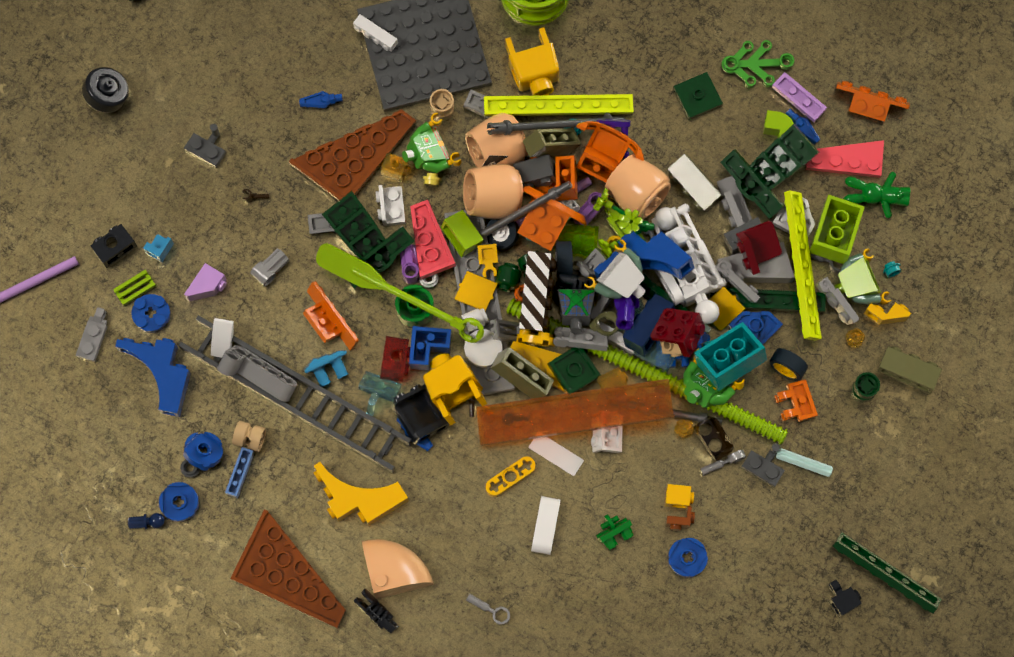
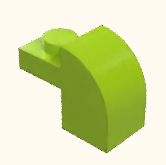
M767 110L763 134L778 136L779 138L794 123L788 115L782 112Z

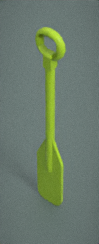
M324 243L319 247L316 262L320 267L361 288L385 290L450 323V326L459 330V334L467 342L476 343L484 336V328L477 319L465 318L462 320L456 316L453 317L388 284L370 264L331 244ZM467 322L478 327L479 330L477 331L476 338L465 334L464 329Z

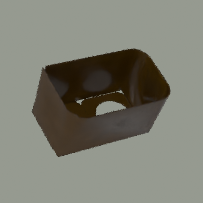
M708 416L693 426L711 458L719 461L733 451L734 446L718 419ZM708 422L712 427L711 433L707 436L699 433L700 425ZM717 438L721 441L722 447L719 451L713 452L709 449L711 439Z

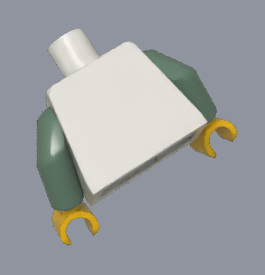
M620 240L623 247L618 248L614 245L618 255L597 279L599 283H596L594 278L587 277L593 280V284L591 286L584 285L588 289L594 288V291L606 298H629L631 294L640 298L645 293V289L639 285L644 280L640 258L630 248H626L624 240Z

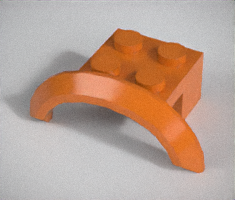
M595 121L581 122L576 125L577 128L583 131L587 129L594 130L576 168L606 183L611 173L620 164L628 147L633 151L636 158L644 161V155L639 145L622 132Z
M574 155L555 157L556 182L550 186H539L534 189L546 194L549 189L570 181L572 188L562 193L555 200L578 199L577 164ZM532 196L531 202L534 201L536 198Z
M531 186L523 187L524 192L536 199L544 195ZM551 199L528 212L517 233L551 251L569 217L584 225H587L584 215Z

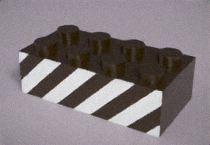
M528 251L520 330L531 331L532 333L549 330L550 318L547 314L548 310L551 311L552 299L549 296L550 291H554L555 280L552 278V272H556L557 261H555L551 253Z

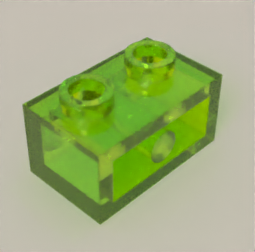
M565 224L560 233L559 241H571L572 254L589 256L597 248L599 226Z

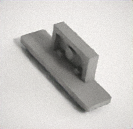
M730 176L717 181V185L723 195V200H721L725 211L728 210L730 215L728 217L732 228H737L751 221L752 217L742 193L736 185V180Z

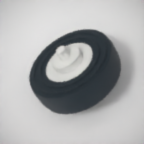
M491 219L486 228L499 220ZM514 220L488 235V243L497 244V249L500 250L513 247L519 239V233H517L519 226Z

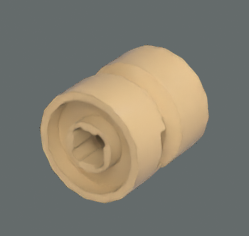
M438 89L430 96L431 114L439 113L435 119L445 121L454 114V98L451 92L446 89Z
M239 420L233 434L232 444L240 447L247 445L248 449L259 452L265 440L266 428L257 425L251 427L250 423Z

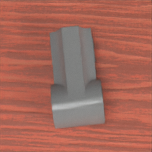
M277 248L266 260L257 263L252 268L250 274L265 287L273 281L276 273L289 262V258Z

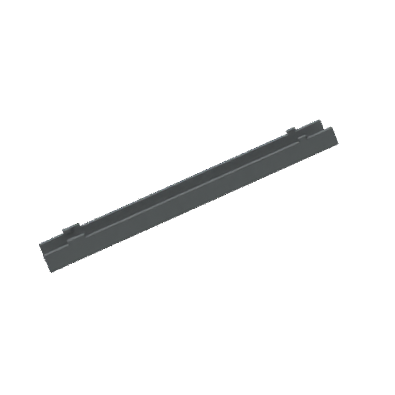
M198 315L196 321L211 330L198 351L183 342H180L178 346L181 350L218 371L217 367L222 358L215 357L212 360L203 354L212 340L213 323ZM233 336V344L244 347L308 388L294 408L237 374L227 377L386 470L394 472L395 466L382 458L389 453L393 446L391 443L395 438L410 446L412 440L409 437ZM314 390L324 396L312 417H309L300 410ZM331 400L340 405V408L329 426L326 427L316 420L327 402ZM345 409L357 415L345 436H342L333 431V428ZM361 419H364L374 426L362 445L359 446L349 439ZM379 428L390 436L376 456L375 452L368 451L366 447Z

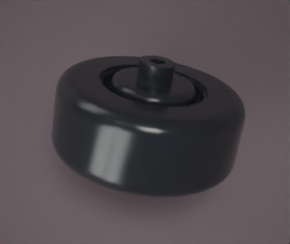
M99 67L87 75L82 86V94L87 104L93 109L104 113H111L119 110L124 105L129 95V85L125 77L118 71L108 67Z

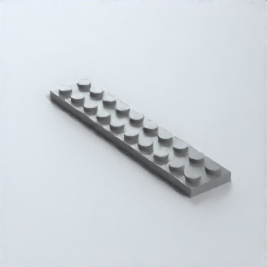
M464 210L478 232L485 229L484 218L471 216ZM459 211L444 213L445 219ZM486 236L485 238H483L484 241L480 245L488 244ZM449 241L451 254L456 263L454 272L457 289L459 290V283H462L467 271L483 277L482 272L485 265H479L478 248L461 258ZM488 270L486 272V279L495 282L493 271ZM495 289L493 300L490 301L486 310L489 322L483 328L491 330L494 325L490 324L491 320H502L497 289ZM460 302L462 315L476 309ZM465 330V334H468V335H470L471 333L474 332V331H472V332L468 333L467 330ZM501 341L503 350L507 348L506 341ZM471 364L473 373L483 387L481 391L483 396L515 390L514 385L493 371L491 366L481 368Z

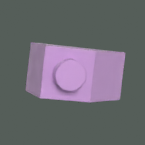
M205 263L184 295L188 301L216 296L219 291L221 292L225 288L227 279L223 273Z

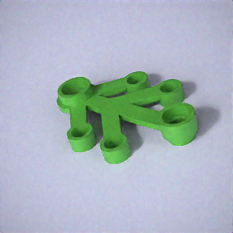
M764 40L758 50L748 60H741L745 54L751 53L754 47L751 41H745L742 48L734 56H726L722 60L721 66L726 73H735L744 80L747 88L755 86L756 78L751 75L749 76L742 68H749L763 80L764 86L772 87L775 82L774 76L768 75L760 67H781L788 70L794 64V57L789 53H784L780 59H760L764 53L770 52L772 48V43L769 40ZM767 44L769 45V48L765 49L763 45ZM749 45L751 49H746L744 46ZM783 61H788L789 65H784ZM732 63L734 67H728L727 64ZM766 79H771L772 83H767ZM753 80L754 83L749 84L747 81Z

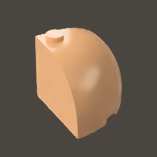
M381 539L362 541L365 560L376 599L434 585L429 570L423 561L407 547L393 541Z

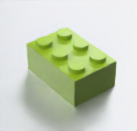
M828 194L813 237L810 253L844 264L850 256L865 206Z

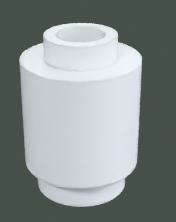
M477 308L461 315L462 320L465 318L477 319L483 327L489 322L483 308ZM467 322L464 331L467 330L470 333L477 330L478 327Z

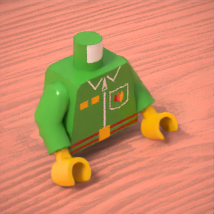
M433 113L430 122L426 121L415 130L410 137L407 150L402 152L403 160L405 162L413 161L418 170L424 169L429 172L439 173L450 168L452 164L460 166L462 163L461 159L454 161L455 158L460 156L458 152H454L449 156L437 129L432 128V126H439L443 122L442 119L438 122L434 121V118L439 113Z
M695 354L693 362H690L683 374V384L686 387L684 394L687 396L688 402L691 404L698 403L704 408L711 405H724L736 393L735 390L742 389L745 383L744 379L742 382L737 383L739 380L737 379L733 382L732 386L729 384L718 391L698 367Z

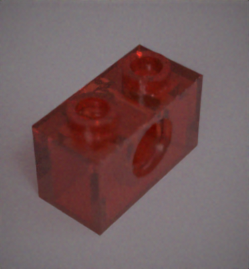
M386 336L380 379L403 382L404 375L408 376L409 364H406V358H410L411 347L408 346L409 339ZM398 357L400 361H394L392 358Z

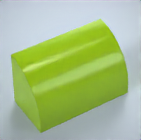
M464 210L444 219L440 227L461 258L471 253L484 241Z

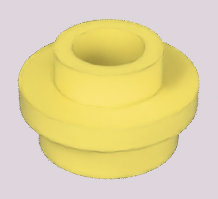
M427 173V176H423L424 184L439 186V181L442 180L436 173Z

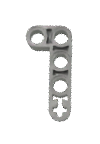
M237 345L225 351L217 367L219 372L227 376H233L236 373L240 374L284 402L290 400L297 386V382L244 347Z

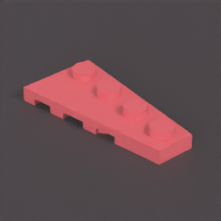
M884 140L818 148L817 150L820 153L806 164L805 170L880 178L882 175Z
M425 200L410 206L420 279L422 280L455 267L456 263L429 201Z

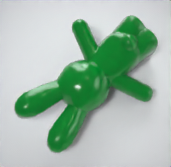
M895 172L889 173L883 186L874 182L865 183L855 177H847L845 179L846 185L862 190V193L849 194L843 199L856 204L861 202L869 204L881 202L884 215L889 219L892 217L889 204L909 206L911 188L891 186L896 178Z

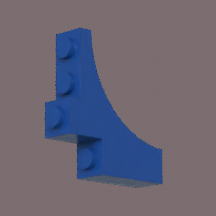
M634 231L621 238V240L626 242V248H630L640 258L643 269L664 271L681 280L695 268L692 257L662 231L658 235L653 236L648 243ZM618 241L619 247L622 248L623 245ZM613 252L607 260L600 263L594 269L597 279L618 255V252Z
M129 338L117 339L115 347L118 351L139 359L153 373L159 390L158 410L160 413L180 417L191 373L185 365L176 364L174 366L178 350L174 341L167 338L162 340L156 339L154 347L149 342L139 344L134 343L135 341Z

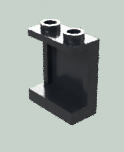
M418 384L411 388L410 392L406 394L403 392L394 397L391 408L415 445L447 429L450 425L432 402L425 384L422 386Z

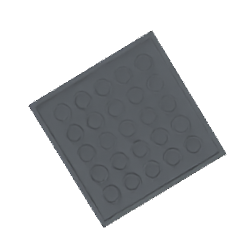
M392 0L357 9L358 16L361 14L398 39V44L390 52L389 50H384L380 44H375L371 38L364 36L384 112L430 101L431 94L438 89H446L454 95L492 85L469 0Z

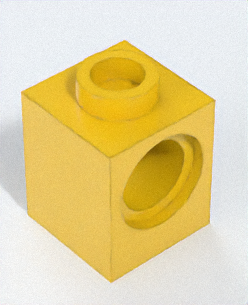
M667 485L665 507L687 509L690 504H693L694 492H691V486Z

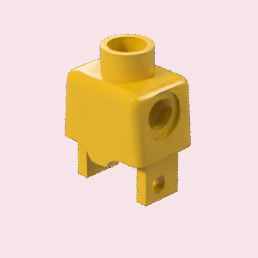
M544 27L539 29V39L542 45L520 52H515L511 37L505 38L508 66L516 85L521 92L531 90L533 96L551 94L554 91L552 83L557 82L559 79V65L554 45L549 43Z
M444 353L432 359L430 362L432 370L423 375V380L432 402L441 411L443 417L450 425L456 423L450 410L469 398L475 396L482 407L487 405L481 392L483 387L460 355L451 357V355Z

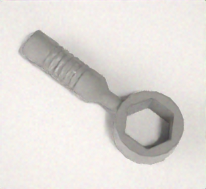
M743 450L736 451L728 455L726 460H719L700 468L703 475L722 468L728 462L730 464L745 459L746 455Z
M471 594L468 595L466 601L484 611L493 613V620L496 624L505 625L509 622L510 612L507 608L498 607L494 610L486 602ZM500 610L507 613V619L503 622L495 619V613Z

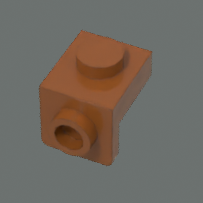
M692 506L687 507L686 517L667 516L665 527H670V530L681 531L682 528L689 529L690 523L694 524L695 512H691Z

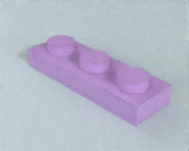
M785 72L772 85L776 92L813 123L827 109L824 104Z

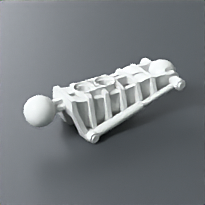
M685 203L679 206L678 209L675 206L672 208H660L656 212L655 217L651 219L655 225L654 229L657 235L662 230L668 231L665 235L680 248L688 246L689 250L685 252L692 257L695 267L681 280L673 276L684 296L685 301L680 304L688 307L697 302L695 312L700 314L704 324H711L718 319L720 313L718 305L708 300L706 294L717 292L722 286L727 285V281L721 277L719 271L715 268L716 265L688 214L690 212L689 205ZM681 214L684 215L688 225H684ZM648 230L644 232V234H649L651 238L655 236L653 231Z

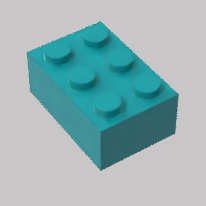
M743 322L694 352L698 367L718 391L767 361L765 347Z

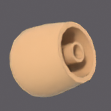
M507 113L496 114L465 134L467 149L476 167L483 166L489 155L508 156L497 164L513 166L515 163L524 161L528 153L523 143V140L526 138L523 130L512 131L510 135H489L487 130L494 129H487L488 123H498L504 120H509L512 124L519 123L513 115Z
M631 154L611 173L605 187L609 190L608 194L622 210L625 211L628 208L632 212L637 210L639 212L638 217L645 219L664 201L670 191L671 184L669 177L662 170L648 161H642L636 158L634 154Z
M492 164L467 170L463 182V202L467 214L501 220L520 209L523 202V183L519 171L509 164Z

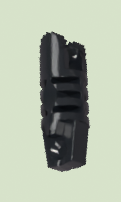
M559 274L558 279L560 282L556 283L555 288L556 290L588 289L584 284L591 286L593 280L587 277Z
M364 589L361 593L371 604L368 606L358 597H356L354 602L381 629L385 628L389 633H393L399 627L392 619L394 616L367 589Z

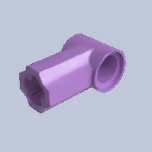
M594 192L590 194L588 200L578 211V213L584 215L587 225L572 218V221L579 228L585 229L595 216L603 211L604 206L599 211L593 209L594 205L591 204L593 200H597L598 197L601 198V193Z
M411 244L400 253L402 276L407 284L417 283L420 276L416 245ZM408 271L416 272L413 276L406 275Z

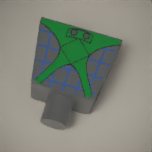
M558 289V306L562 325L570 326L571 333L579 334L582 332V326L590 324L594 305V290Z

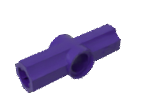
M633 294L629 298L614 299L617 309L616 326L619 329H632L635 309L640 305L639 298Z

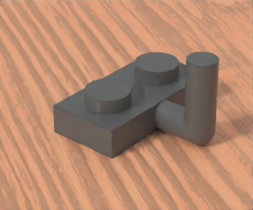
M211 124L210 130L212 134L208 140L193 133L184 150L217 168L226 151L214 144L220 132L216 124Z
M773 444L765 458L751 450L741 468L775 488L785 471L772 463L780 449L779 444Z

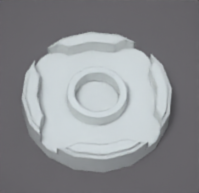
M484 329V336L476 343L465 341V355L468 361L476 367L486 368L491 366L498 353L503 350L502 342L500 340H493L492 336L495 333L491 330ZM478 330L471 333L470 336L476 338Z

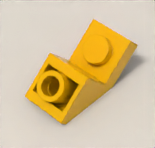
M896 302L887 314L879 305L870 303L864 315L877 324L883 325L904 322L911 313L906 306Z

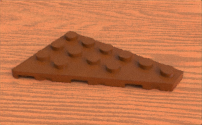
M401 109L394 112L391 116L381 118L380 121L371 125H365L356 129L353 133H347L342 138L333 142L329 141L318 146L315 150H309L304 155L295 159L291 158L289 164L339 201L351 190L355 195L361 190L417 122Z
M264 509L230 579L338 629L346 612L345 608L271 514Z

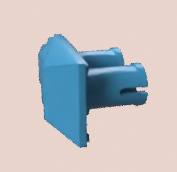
M338 350L332 354L312 358L304 368L305 373L314 372L319 386H325L331 383L324 368L326 364L332 365L337 379L349 374L341 359L343 358L342 356L346 355L347 351Z

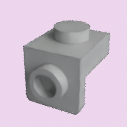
M595 248L584 262L578 261L576 265L580 268L579 271L583 276L596 278L594 269L608 258L599 248Z

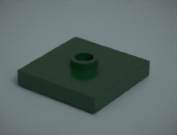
M708 72L673 86L689 120L723 106V102Z
M573 347L547 364L568 396L601 376L583 348Z

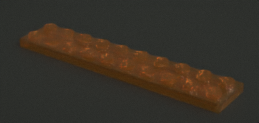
M669 379L476 407L481 446L674 418Z

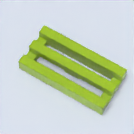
M145 269L113 290L123 306H126L155 288L156 285ZM147 282L150 283L149 285H147V286H145L144 288L140 289L139 291H137L136 293L132 294V295L129 296L128 298L123 299V297H125V296L128 295L129 293H131V292L137 290L139 287H141L142 285L146 284Z

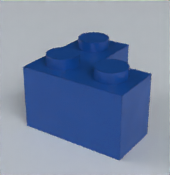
M413 326L409 358L410 369L429 371L431 352L450 354L451 329Z

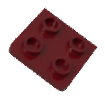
M766 221L736 234L738 243H736L737 248L744 258L742 259L743 266L746 270L749 269L753 275L760 273L758 264L782 254L774 224L771 221Z
M666 308L663 310L650 336L652 340L678 344L684 357H691L706 327L700 314L697 312Z

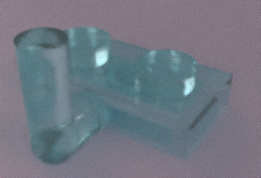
M660 341L657 344L654 343L645 356L636 352L633 353L635 356L668 372L676 358L671 357V354L662 353Z
M366 371L358 386L359 390L372 394L368 400L366 413L371 416L374 415L375 405L379 397L394 402V397L398 395L402 384Z

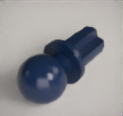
M154 513L149 518L147 514L129 517L128 527L130 529L145 528L147 530L148 525H150L152 528L158 529L164 525L165 519L160 513Z

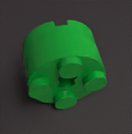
M408 285L402 289V291L434 307L433 297L424 287ZM396 297V312L403 325L422 327L431 321L432 314L418 307L413 309V304Z

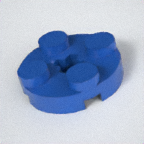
M148 294L135 300L131 315L133 322L138 328L147 333H155L162 330L166 323L169 322L171 310L163 297ZM150 309L156 311V314H153V318L146 315Z
M209 432L191 434L184 445V458L191 465L203 471L216 466L223 455L221 440ZM199 448H207V453L200 452Z
M175 482L168 485L160 494L159 507L166 518L174 522H183L195 516L199 507V497L188 484ZM178 497H181V500L184 501L181 507L174 504Z
M685 538L678 540L669 550L668 564L673 572L681 577L693 578L700 574L707 565L708 556L706 549L697 539ZM688 553H691V558L693 559V561H688L686 563L684 561L685 558L682 557V555H687Z

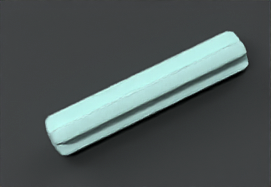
M782 448L776 454V458L827 477H830L833 471V467Z

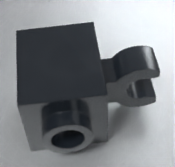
M837 580L828 584L830 590L835 595L828 602L839 618L862 604L860 601L862 598L856 589L853 590L852 587H849L843 591Z

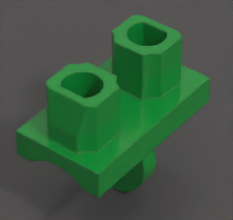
M608 514L604 516L606 522L600 525L603 531L596 535L598 541L602 542L609 550L618 545L614 538L615 535L620 533L623 540L634 536L630 527L632 526L630 520H627L625 517L619 521L617 515L610 518Z

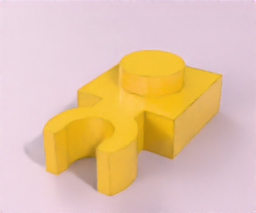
M497 244L478 245L479 265H485L482 272L483 277L487 278L486 272L488 270H492L494 277H496L497 270L493 267V264L498 263Z

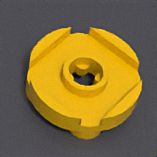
M520 330L519 334H517L516 342H528V345L555 346L553 344L554 335L550 333L538 332V335H535L531 331Z

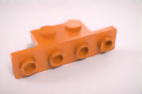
M848 81L837 82V89L854 93L849 107L850 112L885 122L890 104L909 109L910 104L903 97L896 96L895 99L888 97L889 94L878 91V93L871 92V89L865 86H860V88L853 87V83Z
M316 281L312 282L307 293L313 299L315 305L305 309L303 315L324 344L340 336L349 350L354 349L359 341L356 333L347 325L345 318L339 314L334 303L324 293L323 288Z

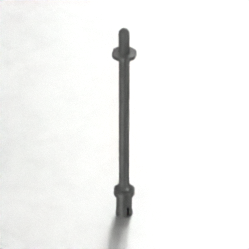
M605 113L603 118L513 124L509 120H504L498 123H488L487 129H494L487 130L489 135H510L512 131L576 127L581 122H596L597 119L623 120L625 118L612 117L610 113Z

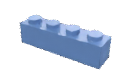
M241 448L225 491L226 495L235 498L239 497L255 454L253 450Z

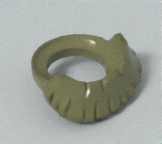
M606 311L599 314L590 322V329L604 336L615 334L619 330L616 326L617 312ZM604 318L611 320L615 324V329L610 332L603 331L600 328L599 321Z

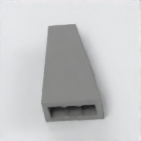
M780 242L782 254L758 264L760 273L755 275L749 269L746 270L742 263L744 258L740 253L717 259L716 263L717 265L722 259L727 260L731 263L732 271L734 273L736 271L745 278L743 280L745 283H791L795 277L784 242Z

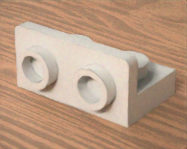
M379 185V191H376L377 203L380 202L381 209H377L378 220H382L383 226L406 224L402 186L383 188L382 185Z
M605 411L594 414L591 421L593 427V436L591 438L592 452L621 453L623 414Z

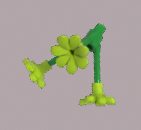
M606 187L601 194V198L598 197L596 204L593 206V209L596 211L605 206L621 214L619 220L623 222L618 226L620 229L626 228V234H631L634 231L638 235L648 230L653 231L655 228L654 223L643 221L641 217H638L639 212L637 210L632 212L628 208L624 211L613 205L614 203L608 200L609 190ZM603 239L598 240L599 246L603 248L601 251L604 255L606 254L607 258L612 255L615 249L614 245L619 247L618 241H613L609 244Z

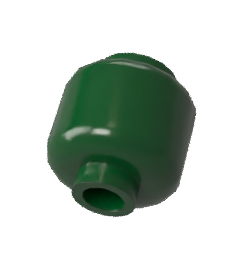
M504 263V265L499 266L497 276L495 277L499 290L510 292V290L517 289L522 273L519 267L512 263Z

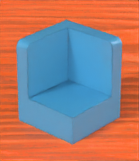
M157 234L151 244L147 242L143 249L147 255L163 262L174 243L171 238L167 237L166 239Z

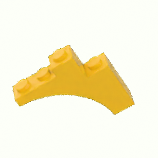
M321 462L314 465L316 471L313 474L318 482L323 481L326 487L323 490L328 498L333 497L332 500L327 502L329 505L327 511L331 518H337L338 522L359 510L360 512L357 515L362 523L367 522L370 526L409 501L398 481L381 488H359L335 478L326 470Z

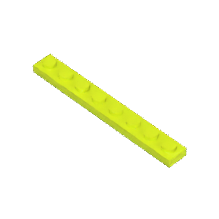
M633 94L484 96L483 98L484 116H494L499 113H507L513 116L604 115L605 113L617 115L633 114L634 112Z
M789 190L784 192V202L787 211L802 333L804 339L817 341L822 339L802 193Z

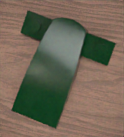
M793 124L763 151L751 165L746 162L736 149L729 153L720 163L736 180L735 182L740 192L747 199L754 201L764 214L771 219L785 206L772 190L789 179L820 152L802 131Z
M352 190L322 213L323 217L360 260L370 264L378 273L389 268L396 256L415 242L403 226L385 238ZM351 283L354 288L357 287V285Z

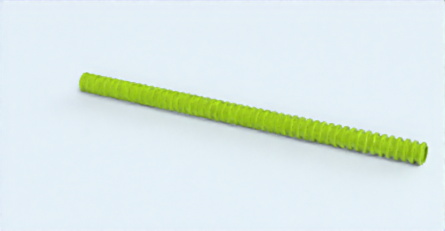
M513 298L507 307V314L511 313L513 317L517 316V319H520L521 301L517 302ZM551 316L549 317V330L545 332L549 331L552 335L556 327L570 328V326L562 325L559 319L554 320V317ZM608 345L607 351L586 349L588 353L592 352V355H598V358L603 357L604 361L609 360V363L613 362L615 366L619 365L621 369L625 368V371L630 370L631 374L636 373V376L640 375L642 379L646 378L648 382L652 381V384L657 383L658 387L663 386V389L667 388L669 392L673 391L675 395L679 394L681 398L684 396L685 400H687V396L684 394L686 387L683 384L682 378L679 380L678 376L673 377V374H667V371L663 372L661 368L656 369L655 365L652 367L650 363L646 364L644 360L640 361V358H634V355L629 356L628 352L625 354L623 350L619 351L617 347L613 348V345ZM726 402L724 405H711L707 407L708 411L711 409L713 410L712 413L717 412L719 416L723 415V418L727 417L729 421L733 420L735 424L738 422L741 427L744 425L746 429L750 428L752 432L756 431V434H762V437L767 436L768 440L771 438L773 442H779V445L783 444L788 433V429L783 430L782 426L777 427V424L774 423L773 425L771 421H765V418L760 419L759 415L757 417L754 416L755 413L750 414L748 410L744 411V408H738V405L733 406L732 402L730 404Z

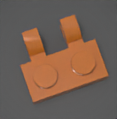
M806 379L787 384L786 391L777 392V395L774 396L776 403L791 399L793 405L792 409L784 410L780 414L782 421L797 417L798 422L818 416Z

